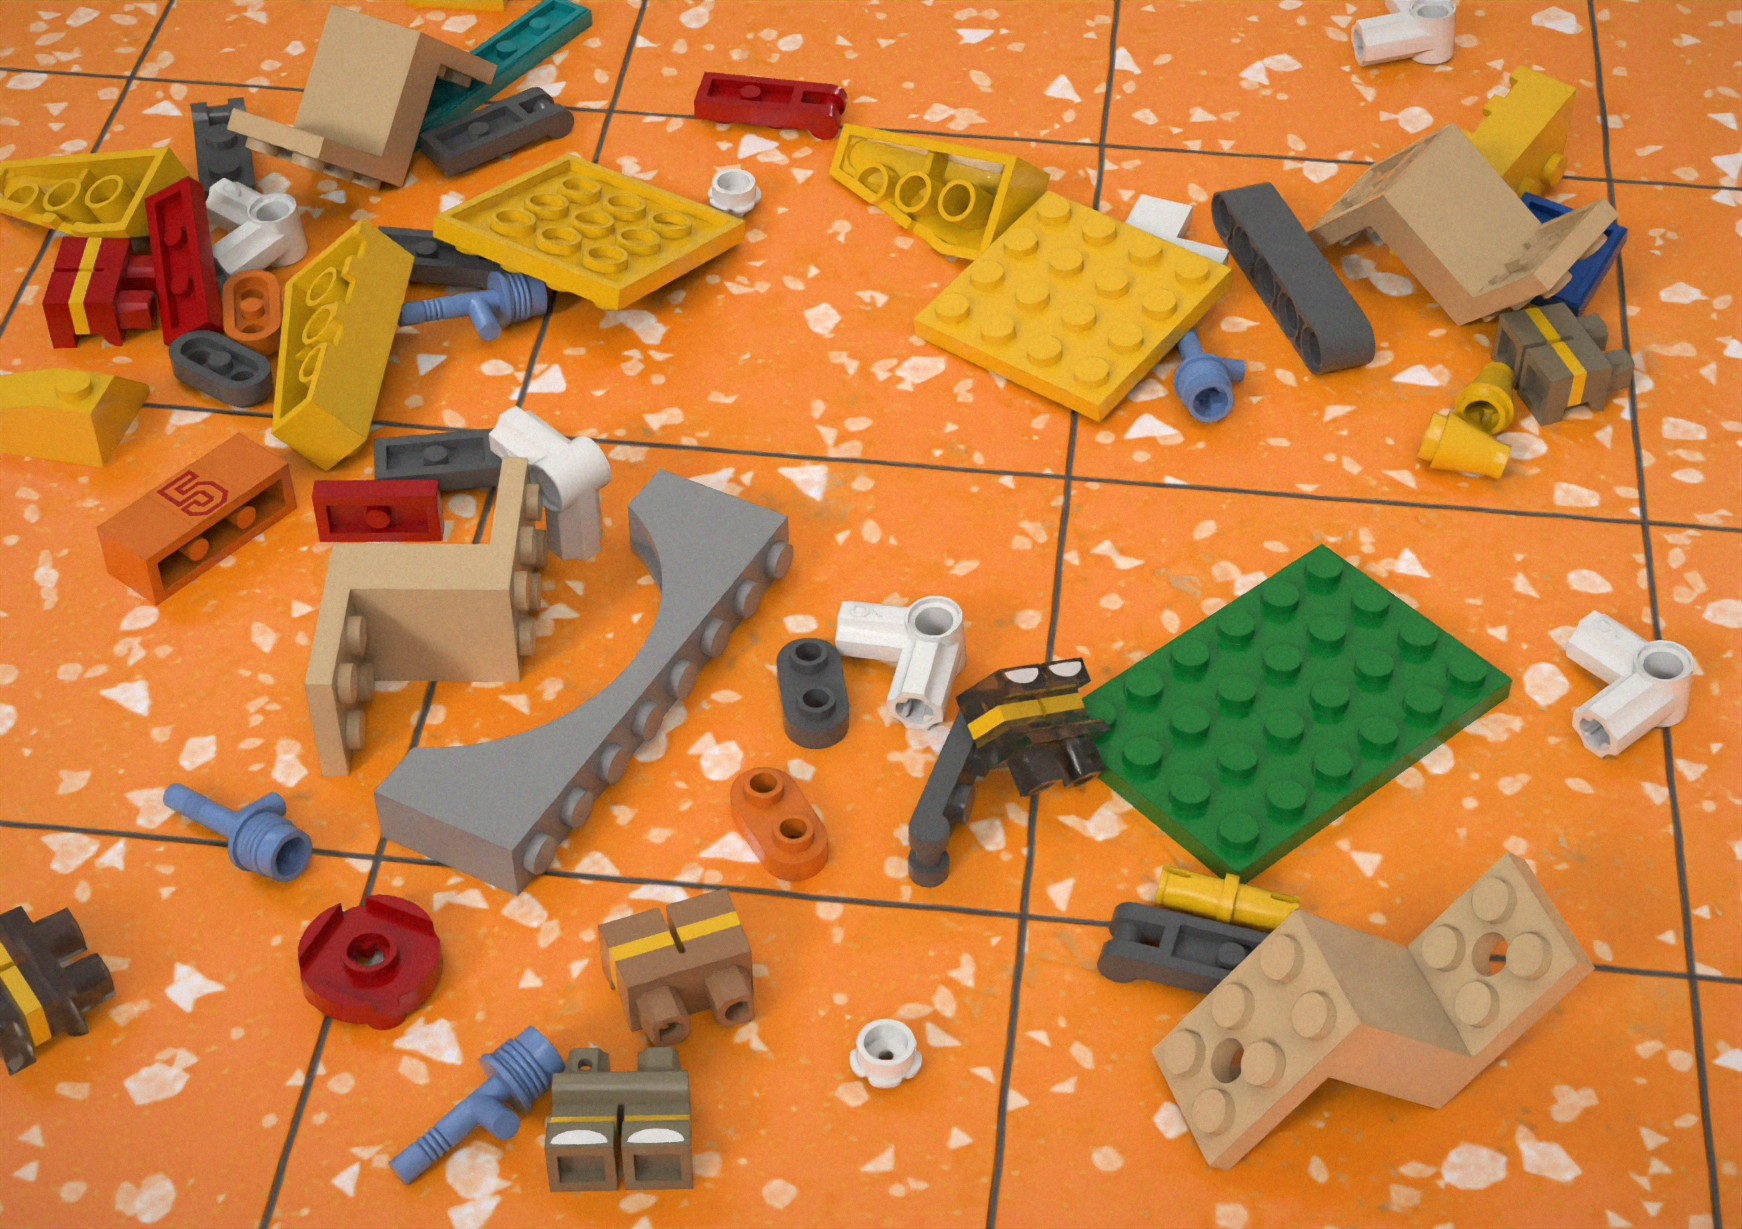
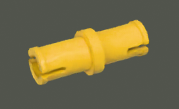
M1164 863L1153 907L1173 909L1213 919L1216 922L1233 924L1271 934L1295 909H1299L1301 896H1290L1239 883L1240 876L1226 873L1225 879L1172 867L1171 864Z

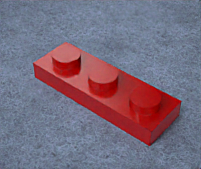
M187 176L144 199L164 344L169 347L177 337L187 332L210 330L218 333L224 330L203 184Z

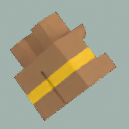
M727 887L666 905L667 924L658 907L598 925L602 970L611 990L616 989L621 998L631 1032L643 1029L655 1047H666L683 1042L685 1037L691 1034L689 1015L707 1009H712L718 1025H723L727 1028L753 1019L752 951ZM663 1025H669L666 1029H660Z

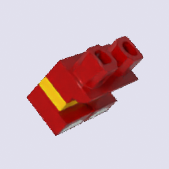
M63 237L53 267L54 272L51 274L42 302L53 349L77 348L80 334H102L104 339L110 344L122 347L127 330H154L157 320V303L155 299L157 289L152 255H134L130 238Z

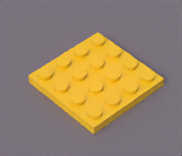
M569 153L435 215L433 219V237L454 245L457 251L468 255L482 256L499 263L501 268L508 272L524 273L546 282V285L553 290L574 293L591 300L596 307L609 311L624 309L631 303L743 242L746 221Z
M1048 190L913 319L915 336L1093 420L1101 422L1233 286L1232 268Z

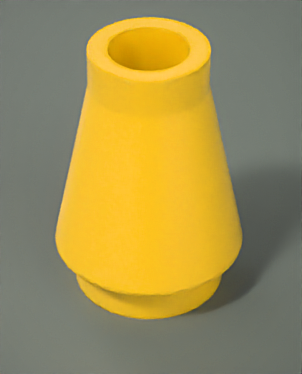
M1501 362L1486 364L1481 369L1479 375L1458 394L1455 401L1456 415L1490 436L1505 430L1510 425L1514 416L1513 384L1515 377L1511 368Z
M1449 411L1447 416L1433 412L1416 457L1430 461L1429 468L1487 475L1500 479L1512 446L1498 441Z

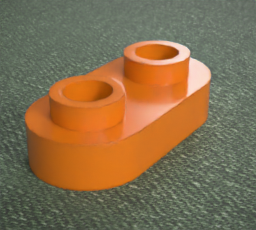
M245 270L232 275L222 286L225 337L268 357L280 347L283 302L279 281L275 275L264 270Z
M757 767L740 774L734 780L730 789L731 815L764 869L772 876L785 881H802L817 875L825 867L828 860V834L824 824L793 778L786 772L772 767ZM791 836H798V837H800V838H796V839H790Z

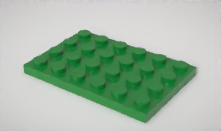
M1320 544L1083 697L1082 701L1085 708L1065 720L1058 714L1049 719L1048 737L1218 877L1225 879L1226 873L1240 876L1239 883L1246 884L1508 698L1512 678L1324 544Z

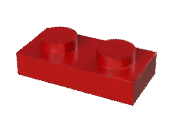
M315 480L312 502L320 542L443 541L445 523L439 480Z

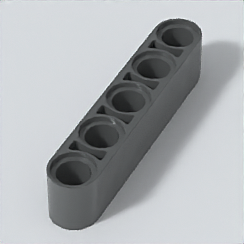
M1262 182L1215 192L1211 201V212L1219 237L1308 370L1312 374L1319 375L1371 363L1375 356V338L1370 322L1274 185L1270 182Z

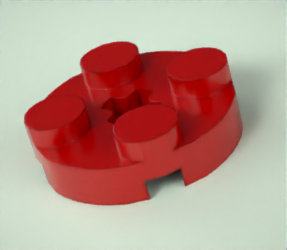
M391 895L364 896V906L352 907L345 911L342 910L341 903L326 909L309 924L299 941L298 962L304 997L308 1003L323 1014L342 1022L368 1024L371 1028L381 1031L399 1026L405 1021L407 1012L418 1007L430 996L442 974L443 957L440 939L434 931L433 921L420 906L406 899ZM376 951L383 952V961L373 966H359L358 961L355 960L358 956L370 958Z

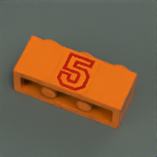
M238 432L96 527L107 572L154 605H159L297 509L289 464Z

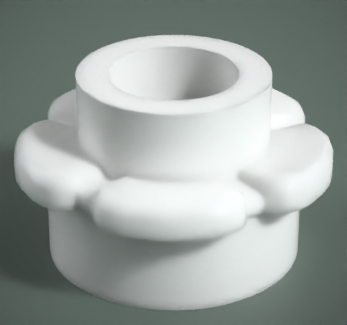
M726 169L713 177L712 186L708 190L709 203L712 208L738 218L748 214L754 208V203L760 201L761 191L755 186V178L750 172L742 169Z
M879 1019L865 1025L857 1036L856 1049L850 1052V1066L854 1073L861 1078L867 1077L869 1083L878 1088H894L904 1078H913L918 1073L922 1063V1055L919 1051H916L917 1041L912 1031L902 1022L893 1019ZM881 1057H890V1058H892V1059H891V1060H880L879 1058H881Z

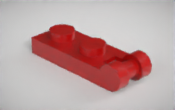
M704 72L694 99L695 119L713 120L720 124L744 123L764 125L771 129L809 130L818 139L830 140L838 134L842 120L841 115L845 111L848 97L845 90L835 84Z

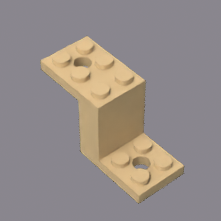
M331 4L293 127L233 108L227 129L248 136L245 147L377 191H379L382 181L402 187L436 77L438 76L442 80L469 88L472 79L491 85L497 65L421 31Z
M1452 122L1372 164L1307 233L1317 248L1321 250L1338 241L1342 246H1346L1364 230L1368 234L1375 231L1458 326H1461L1479 318L1484 322H1488L1507 307H1511L1514 311L1519 310L1540 294L1544 299L1555 295L1571 280L1572 274L1568 271L1578 259L1582 261L1591 256L1606 242L1608 237L1603 232L1618 217L1619 213L1603 197L1541 224L1464 133Z
M528 457L502 458L490 544L333 543L304 682L322 776H349L353 750L363 749L365 744L366 719L364 710L361 707L362 701H372L374 681L520 682L524 656H534L536 646L534 617H529L530 611H540L542 584L540 573H535V568L545 567L547 562L546 530H539L535 527V521H541L542 487L540 483L530 482Z
M1506 852L1407 947L1295 909L1151 1051L1208 1166L1229 1171L1328 1077L1440 1110L1591 973L1595 967L1526 860ZM1505 939L1508 944L1506 964L1498 973L1492 975L1489 967L1491 952L1500 941ZM1243 1046L1241 1074L1235 1080H1232L1230 1073L1231 1060L1235 1052Z

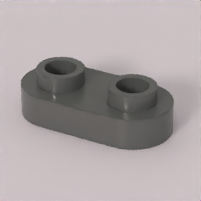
M210 330L187 332L177 337L169 347V357L174 376L181 382L225 404L240 408L252 407L266 399L273 390L274 382L269 360L264 355L217 332Z
M817 638L794 640L786 644L779 651L776 660L777 684L784 731L793 743L808 749L828 748L839 743L846 736L849 729V704L841 657L838 650L824 640Z

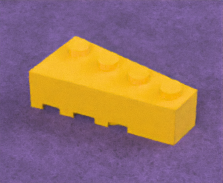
M1519 65L1509 76L1511 89L1505 97L1494 94L1482 108V115L1486 117L1481 121L1477 130L1472 133L1464 129L1462 132L1521 199L1524 192L1539 196L1547 187L1556 186L1563 177L1568 162L1567 157L1563 156L1577 88ZM1390 249L1389 253L1396 256V254Z
M364 218L288 280L285 286L271 434L326 472L343 458L356 455L368 439L415 259L411 253Z

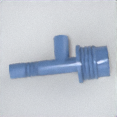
M491 271L487 279V290L444 296L438 299L433 298V300L403 303L398 325L403 327L435 320L469 316L481 339L490 341L498 337L501 328L508 327L511 322L527 321L529 317L544 315L547 310L546 287L544 281L524 273L504 272L502 274L500 271Z
M1193 326L1176 343L1183 362L1178 365L1174 373L1173 386L1177 396L1182 400L1191 416L1202 422H1215L1224 418L1233 407L1234 396L1231 382L1241 383L1243 381L1245 362L1240 359L1223 358L1211 353H1204Z
M181 783L171 784L164 792L163 803L166 807L229 839L228 854L230 860L243 871H251L263 877H271L278 882H288L298 877L309 863L312 854L310 836L298 829L290 820L282 817L286 814L287 808L283 798L276 792L272 791L237 812L208 799Z
M529 1025L514 1039L508 1038L494 1052L490 1054L484 1053L479 1057V1064L488 1079L439 1119L433 1127L428 1129V1132H424L422 1137H418L416 1142H412L388 1162L390 1168L405 1185L412 1182L431 1166L432 1162H435L438 1157H441L444 1152H447L450 1147L457 1144L478 1125H481L501 1140L510 1139L517 1133L520 1127V1119L504 1103L507 1101L519 1113L525 1115L532 1109L531 1104L533 1101H536L539 1096H542L545 1091L550 1089L553 1073H563L566 1066L559 1053L541 1032Z

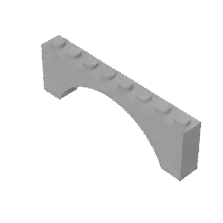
M659 469L627 505L631 551L644 564L661 596L654 625L643 646L630 664L610 684L585 703L549 723L526 732L494 741L465 746L441 748L413 747L374 791L381 836L515 896H519L535 875H541L548 869L555 856L557 847L572 829H579L586 822L593 803L609 784L613 785L620 780L626 770L630 757L643 741H650L654 738L662 724L663 717L677 699H684L688 696L695 684L697 675L711 658H717L722 654L730 634L743 618H750L755 613L761 597L775 579L780 580L785 576L793 559V546L789 544L788 516Z

